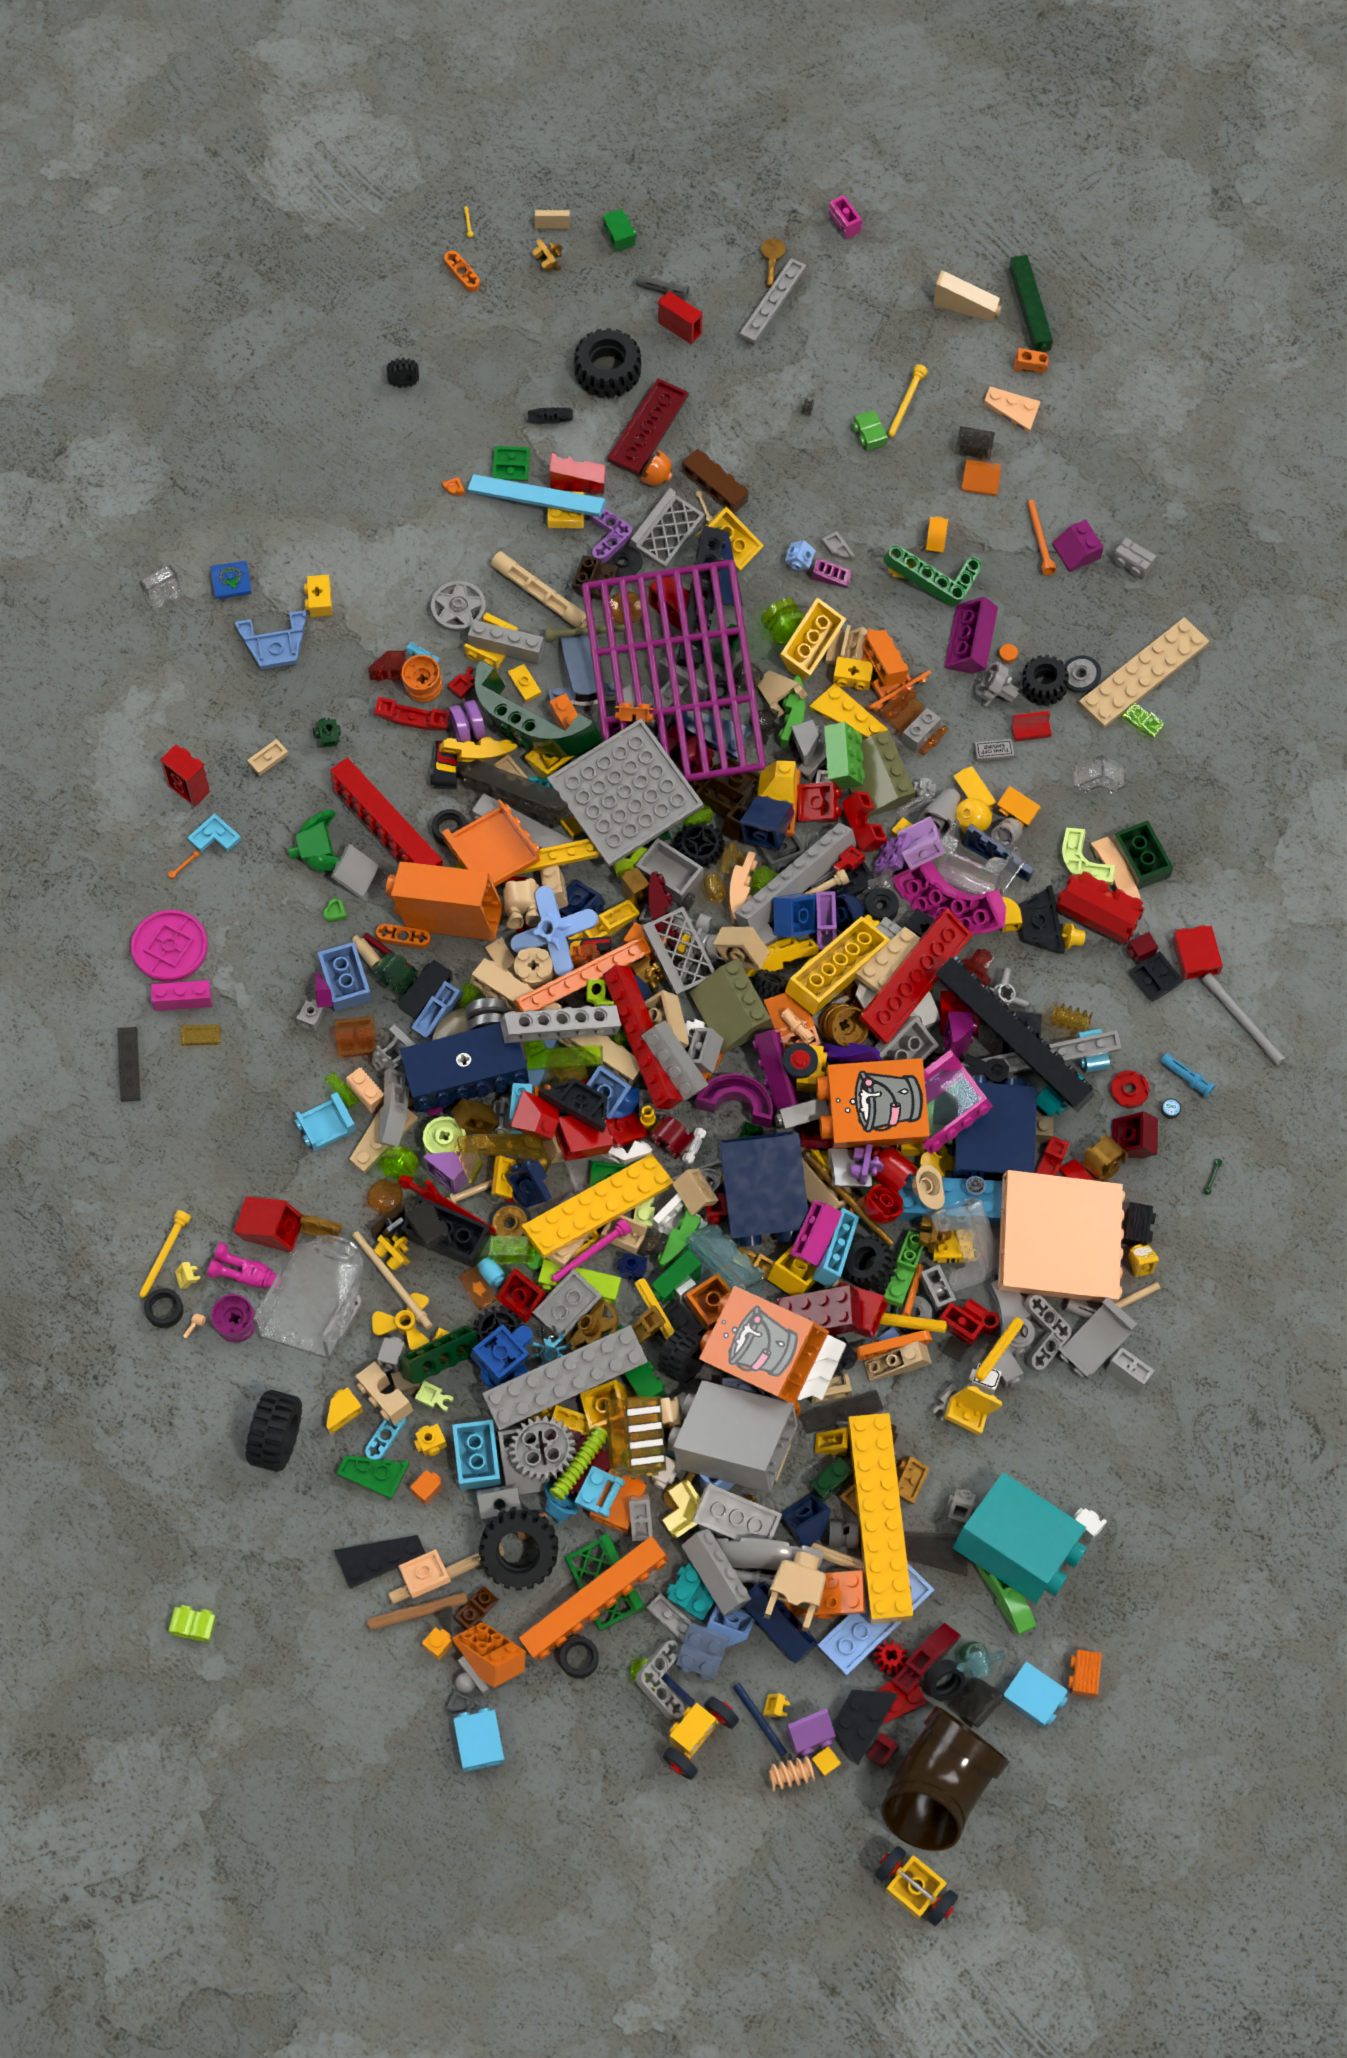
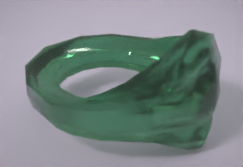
M968 1642L959 1649L961 1660L972 1669H983L989 1663V1653L981 1643ZM971 1648H978L983 1652L984 1662L982 1664H976L972 1661L969 1655Z

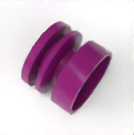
M237 1294L225 1295L217 1300L212 1308V1323L220 1336L228 1342H243L255 1332L258 1322L252 1305L243 1296ZM237 1317L238 1323L234 1324L233 1319Z

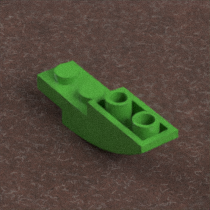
M796 675L794 681L800 683L803 687L800 676ZM795 690L790 692L788 697L785 696L782 707H785L784 715L786 717L784 724L786 726L784 730L781 729L778 740H781L780 748L788 749L792 738L791 726L804 722L805 698L802 700Z
M686 1205L683 1210L686 1212L684 1219L680 1218L677 1229L672 1228L671 1233H667L663 1244L666 1247L664 1252L660 1251L657 1260L660 1263L661 1271L669 1268L685 1253L700 1227L701 1217L691 1215Z
M908 1231L896 1262L895 1276H891V1281L884 1295L889 1304L902 1308L924 1246L918 1244L920 1234Z
M976 1564L975 1567L997 1597L996 1604L1018 1636L1036 1628L1035 1620L1025 1597Z

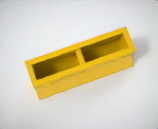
M972 766L954 775V778L968 798L980 799L988 805L990 810L994 808L997 803Z

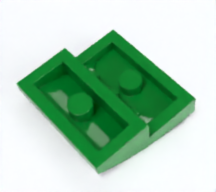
M494 446L492 478L528 481L530 447Z

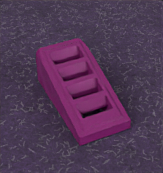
M817 558L812 580L847 588L852 571ZM842 574L845 575L844 580H840Z
M315 973L318 1008L330 1007L333 1005L331 989L320 973Z

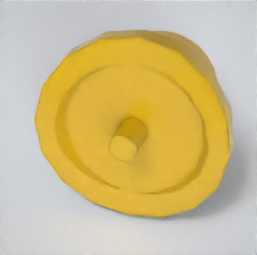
M1067 923L1062 928L1061 933L1065 949L1068 950L1071 946H1083L1086 937L1084 930L1074 928L1072 923Z

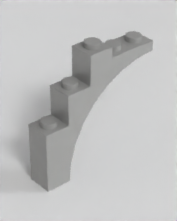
M998 1280L990 1284L989 1291L996 1303L1000 1319V1337L1003 1334V1326L1009 1319L1023 1317L1028 1321L1031 1320L1032 1315L1026 1310L1025 1301L1020 1293L998 1290ZM1019 1330V1332L1017 1333V1335L1015 1336V1338L1018 1337V1336L1023 1337V1335H1022V1333H1021L1020 1330ZM1013 1346L1007 1347L993 1367V1369L1002 1372L997 1386L1001 1382L1004 1388L1008 1386L1014 1387L1021 1382L1023 1371L1015 1358L1023 1355L1026 1352L1027 1346L1017 1349ZM972 1382L963 1387V1389L967 1386H971Z

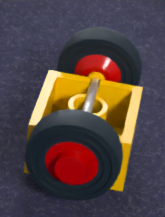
M796 1043L786 1049L783 1055V1067L793 1077L797 1092L817 1093L816 1077L825 1076V1071H822V1068L826 1069L827 1052H823L824 1046Z
M712 1696L704 1704L706 1710L698 1703L694 1707H688L683 1713L684 1718L681 1723L676 1722L669 1731L670 1745L674 1748H668L663 1758L670 1765L672 1771L678 1775L681 1774L689 1780H692L698 1773V1769L690 1759L716 1728V1724L721 1723L733 1729L739 1722V1718L726 1702H721Z
M900 1846L895 1847L890 1854L886 1853L880 1860L881 1866L876 1871L875 1877L881 1882H885L889 1876L894 1875L896 1872L897 1876L886 1888L885 1893L917 1920L922 1917L932 1904V1912L927 1920L934 1926L938 1925L943 1918L947 1919L954 1911L952 1906L959 1896L950 1889L944 1896L938 1899L937 1896L945 1888L947 1882L914 1855L901 1868V1861L905 1857L906 1852Z

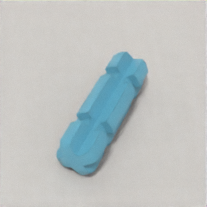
M413 642L407 645L406 651L408 653L415 654L414 656H430L439 664V657L431 655L430 652L420 646L417 647Z

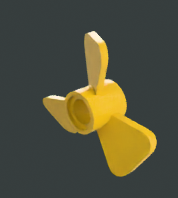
M412 1293L410 1295L421 1310L429 1303V1298L419 1293ZM408 1306L407 1310L400 1311L396 1317L379 1311L375 1312L372 1316L373 1333L378 1337L397 1329L400 1334L407 1335L411 1351L430 1342L426 1336L416 1329L415 1314ZM403 1320L411 1321V1323L407 1326L401 1325V1322Z

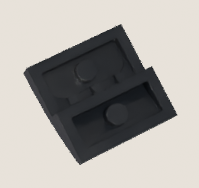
M1161 951L1129 971V974L1152 1002L1184 982Z
M678 1300L664 1311L674 1331L680 1328H688L699 1335L705 1330ZM659 1329L654 1335L664 1345L666 1339Z

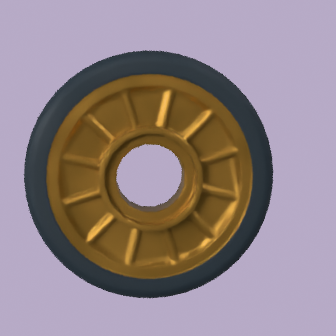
M506 1202L499 1205L493 1211L489 1220V1224L496 1229V1233L492 1236L503 1244L512 1245L521 1242L526 1238L521 1227L523 1224L531 1221L529 1211L519 1203ZM509 1218L515 1219V1225L512 1228H506L505 1226Z

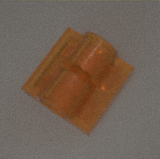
M373 1016L335 1020V1035L339 1058L373 1055L377 1047Z

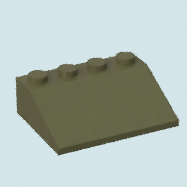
M889 730L871 735L862 740L861 751L864 756L862 768L865 772L864 785L849 788L851 795L856 791L869 793L875 809L869 813L868 817L914 803L916 792Z
M738 958L718 968L689 992L707 1027L712 1028L724 1038L720 1050L722 1054L754 1039V1035L774 1029L768 1012Z

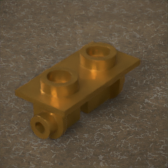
M305 1214V1217L302 1216L300 1224L302 1225L299 1233L338 1242L343 1224Z

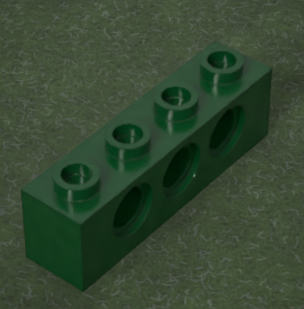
M466 1325L399 1356L403 1378L412 1384H418L430 1376L438 1375L440 1371L446 1368L454 1367L463 1360L471 1359L472 1349L479 1344L476 1330Z

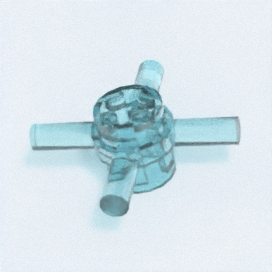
M985 1649L965 1655L967 1661L957 1664V1669L959 1672L970 1670L972 1679L990 1675L993 1673L989 1663L1004 1659L1005 1653L1001 1650L987 1655Z

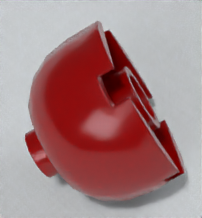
M877 1184L868 1191L864 1198V1211L872 1221L878 1224L892 1223L904 1210V1208L902 1209L903 1199L893 1188L882 1187L883 1184Z

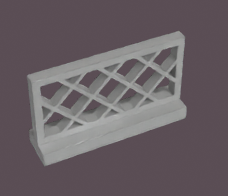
M669 488L629 543L630 547L637 549L663 568H666L705 515L675 495L676 491L672 488ZM677 502L682 506V510L673 511L672 505ZM693 513L698 518L695 521H688L687 514ZM684 514L685 522L676 523L674 515ZM664 516H671L673 523L664 524L662 518ZM686 526L687 533L678 534L677 527ZM674 527L675 535L666 536L665 528ZM662 529L663 536L654 537L653 530ZM676 539L678 545L669 547L667 540ZM664 540L666 548L656 549L655 541ZM644 542H652L653 549L647 550L642 545ZM658 552H667L668 558L665 562L658 557Z
M684 907L642 925V931L674 995H679L699 985L710 976L704 977L697 974L700 964L707 966L711 974L715 972ZM682 913L685 919L683 926L672 923L674 915ZM660 922L668 924L666 934L657 932L654 925ZM670 926L681 929L678 939L668 936ZM683 930L692 933L693 939L691 943L680 940ZM666 938L677 942L674 952L665 948ZM679 943L690 946L687 956L676 953ZM692 947L700 950V960L689 957ZM675 955L685 959L682 969L674 966L673 959ZM687 960L698 963L695 973L684 970ZM683 972L694 976L692 983L684 986L681 980Z

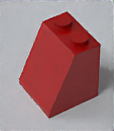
M246 1196L235 1225L234 1233L244 1241L292 1253L302 1225L300 1222L303 1215L286 1200Z

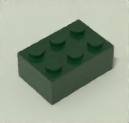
M1148 820L1114 833L1112 842L1126 862L1137 889L1171 876L1173 865Z

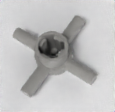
M1004 968L1001 983L990 988L994 992V998L997 1000L1001 998L1007 1005L1012 1003L1027 1008L1029 1001L1015 997L1014 987L1008 984L1011 969Z

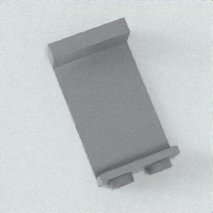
M1107 1297L1103 1301V1305L1063 1347L1060 1346L1058 1348L1062 1352L1059 1356L1067 1364L1071 1361L1076 1366L1074 1370L1081 1377L1086 1375L1090 1378L1139 1326Z

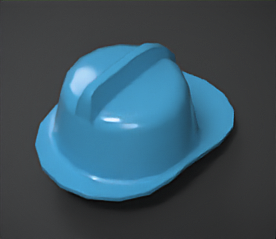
M549 1480L544 1484V1490L547 1495L545 1510L554 1519L556 1524H561L569 1519L571 1515L577 1514L579 1509L570 1494L565 1495L566 1499L564 1501L555 1498L549 1489L554 1487L553 1484L556 1481Z

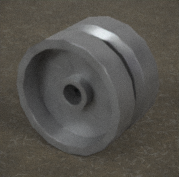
M482 998L469 1003L465 1008L468 1031L500 1023L504 1013L508 1012L507 1003L498 998Z

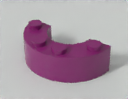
M736 1073L720 1075L708 1082L709 1085L701 1090L696 1098L697 1109L715 1113L717 1108L724 1102L730 1100L740 1101L751 1110L753 1124L771 1128L773 1116L771 1097L765 1087L754 1078Z

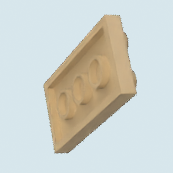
M904 927L856 973V978L878 993L917 944L920 937Z

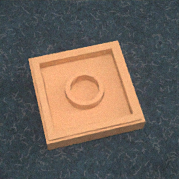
M436 1549L398 1566L412 1598L451 1582Z

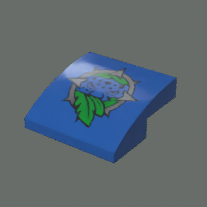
M247 560L211 566L215 599L252 594Z

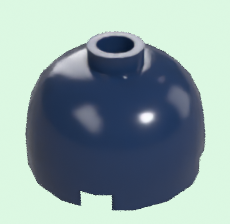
M844 893L835 896L837 929L839 928L842 930L841 932H844L861 916L864 917V909L860 900L854 895Z

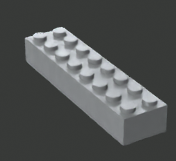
M629 1325L484 1392L483 1396L499 1431L644 1365L648 1361L632 1326Z

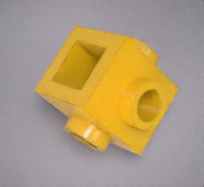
M438 1424L431 1427L424 1426L415 1433L417 1440L414 1441L418 1452L422 1451L424 1457L428 1455L430 1457L440 1453L441 1449L447 1447Z

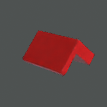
M1050 711L1014 715L1011 724L1014 741L1051 737Z

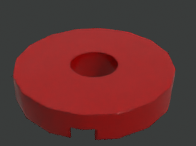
M1135 1071L1120 1072L1112 1080L1110 1086L1111 1097L1121 1107L1136 1108L1147 1100L1149 1083L1143 1075H1139ZM1130 1085L1134 1087L1135 1092L1128 1093L1124 1087Z

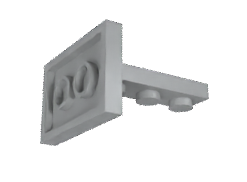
M663 657L659 661L658 679L659 685L662 686L660 690L662 707L665 708L673 706L668 663L667 659ZM675 664L680 698L691 704L692 698L688 672ZM696 678L699 701H706L708 685ZM654 697L648 703L650 708H655ZM653 717V721H649L647 724L654 727L657 724V718Z

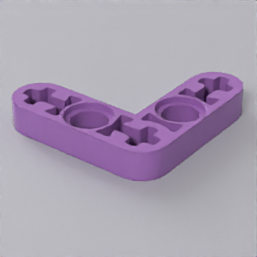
M605 508L601 517L589 515L591 522L609 533L592 550V557L599 558L601 563H605L632 538V527ZM614 521L615 524L608 526L606 522ZM610 541L617 542L615 546H609L607 543Z

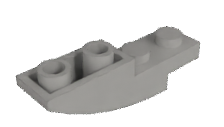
M389 1068L384 1072V1106L380 1109V1144L398 1148L407 1115L409 1087L405 1086V1073Z

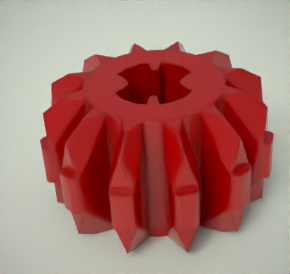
M891 1639L890 1645L884 1640L882 1642L883 1647L877 1645L876 1650L878 1652L873 1653V1657L877 1659L874 1665H882L879 1671L883 1672L884 1669H887L888 1676L891 1675L892 1670L897 1675L899 1668L902 1669L905 1666L904 1663L908 1660V1657L904 1656L908 1652L907 1649L900 1650L902 1643L900 1642L895 1646L894 1639ZM893 1654L895 1656L894 1659L887 1660V1657Z

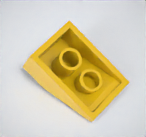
M727 507L720 510L706 525L729 532L735 566L739 571L764 546ZM701 531L696 535L698 538H700Z
M794 1244L775 1262L767 1278L791 1296L807 1293L817 1282L813 1280L816 1266L806 1264L790 1255Z

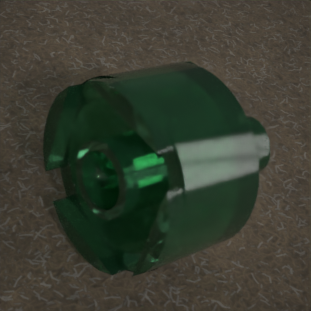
M391 951L385 954L372 972L379 979L377 982L380 986L391 988L398 996L406 992L418 976V971L413 965L409 967L406 964L407 960Z

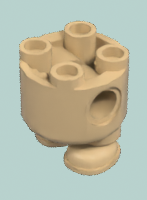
M530 878L517 882L508 881L505 883L503 897L504 911L508 916V928L519 929L524 925V920H526V924L530 927H536L541 922L535 898L539 885L536 884L534 879Z

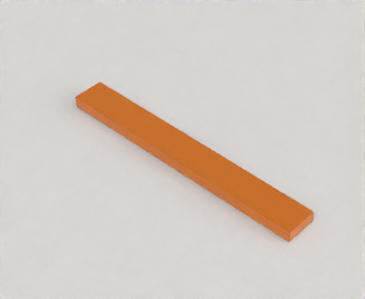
M643 935L515 999L514 1003L520 1012L527 1010L538 1011L586 987L588 979L604 978L603 974L614 965L627 966L651 954L653 950Z

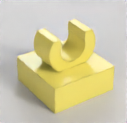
M189 1262L181 1263L175 1271L180 1289H187L192 1283H196L200 1279V1276L193 1275L197 1267L190 1266Z

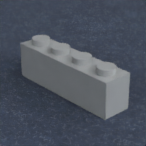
M473 620L468 633V644L477 649L539 664L544 650V637Z
M666 1021L655 1025L641 1035L684 1100L691 1098L709 1085Z
M709 1529L695 1533L681 1545L724 1616L738 1611L751 1600L747 1589L743 1586L736 1571L732 1568L725 1553Z

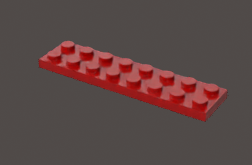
M948 908L943 909L858 1018L883 1044H888L938 980L935 973L951 957L955 958L973 934Z

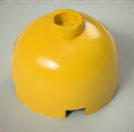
M968 798L962 800L956 807L955 825L964 834H966L970 824L983 832L992 823V812L988 805L980 799Z

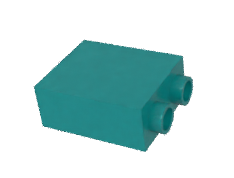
M1003 1472L964 1525L953 1549L1037 1604L1045 1591L1055 1597L1068 1577V1575L1060 1571L1064 1563L1075 1568L1086 1552L1087 1547L1081 1544L1079 1540L1087 1527Z

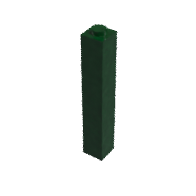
M1028 254L1011 257L1009 270L1033 351L1047 352L1052 348L1053 338Z

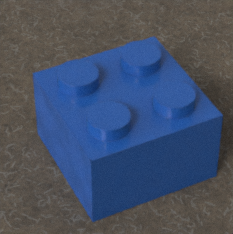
M796 893L773 897L774 935L795 937L817 932L816 895Z

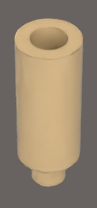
M358 935L352 938L357 952L372 970L377 969L382 964V959L364 938L360 939Z

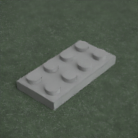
M707 1483L691 1521L738 1541H741V1538L772 1540L782 1514Z

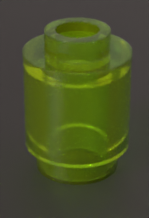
M704 805L703 808L687 817L685 821L687 825L690 822L696 825L697 821L703 825L704 821L706 823L711 822L714 814L709 806L706 807Z

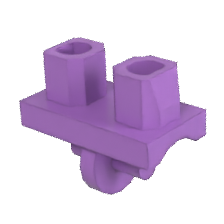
M867 1144L866 1149L855 1147L853 1160L863 1162V1166L852 1164L850 1177L860 1179V1184L866 1185L868 1170L871 1171L872 1176H876L877 1172H881L884 1168V1164L879 1161L878 1156H874L873 1160H870L873 1146L871 1144Z

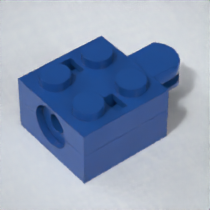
M502 1324L472 1349L470 1357L497 1386L527 1361L529 1353L525 1347L531 1343L532 1331L527 1326L522 1325L510 1333Z

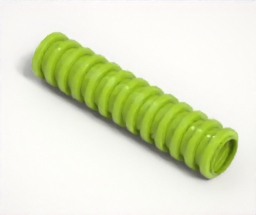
M599 1426L594 1427V1432L591 1431V1436L586 1438L587 1442H583V1447H580V1451L575 1453L574 1461L569 1462L570 1468L565 1467V1474H561V1478H557L558 1482H555L553 1484L554 1487L549 1489L550 1493L558 1500L564 1501L566 1499L565 1495H569V1490H572V1486L577 1484L576 1480H579L580 1475L584 1474L583 1470H587V1465L591 1464V1459H595L594 1455L599 1453L598 1449H602V1444H605L606 1439L610 1438L608 1432Z

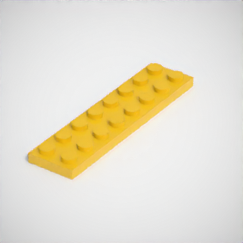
M651 1153V1155L642 1158L523 1224L521 1230L542 1258L545 1259L673 1187L674 1181Z

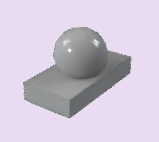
M464 1656L458 1660V1664L465 1673L460 1674L456 1678L455 1684L457 1689L462 1693H469L476 1687L482 1696L485 1697L490 1693L488 1685L478 1677Z

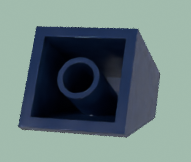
M757 795L740 821L744 842L780 851L794 816L793 804L785 800L779 801L768 796L762 797Z

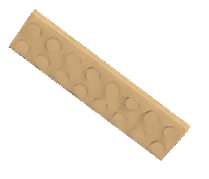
M1184 617L1083 697L1078 705L1104 729L1207 647L1210 641Z

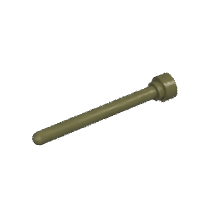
M624 624L613 625L614 632L625 631ZM606 626L595 627L596 634L607 633ZM552 627L545 628L546 642H554L558 637L588 635V628L556 630Z

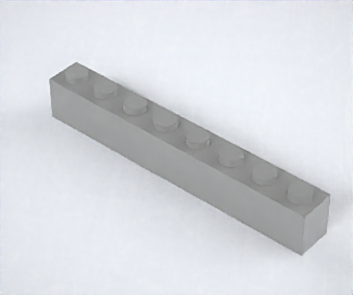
M841 823L832 828L734 912L738 926L753 927L756 932L774 918L773 897L803 893L839 862L838 856L851 845L857 846L853 829Z

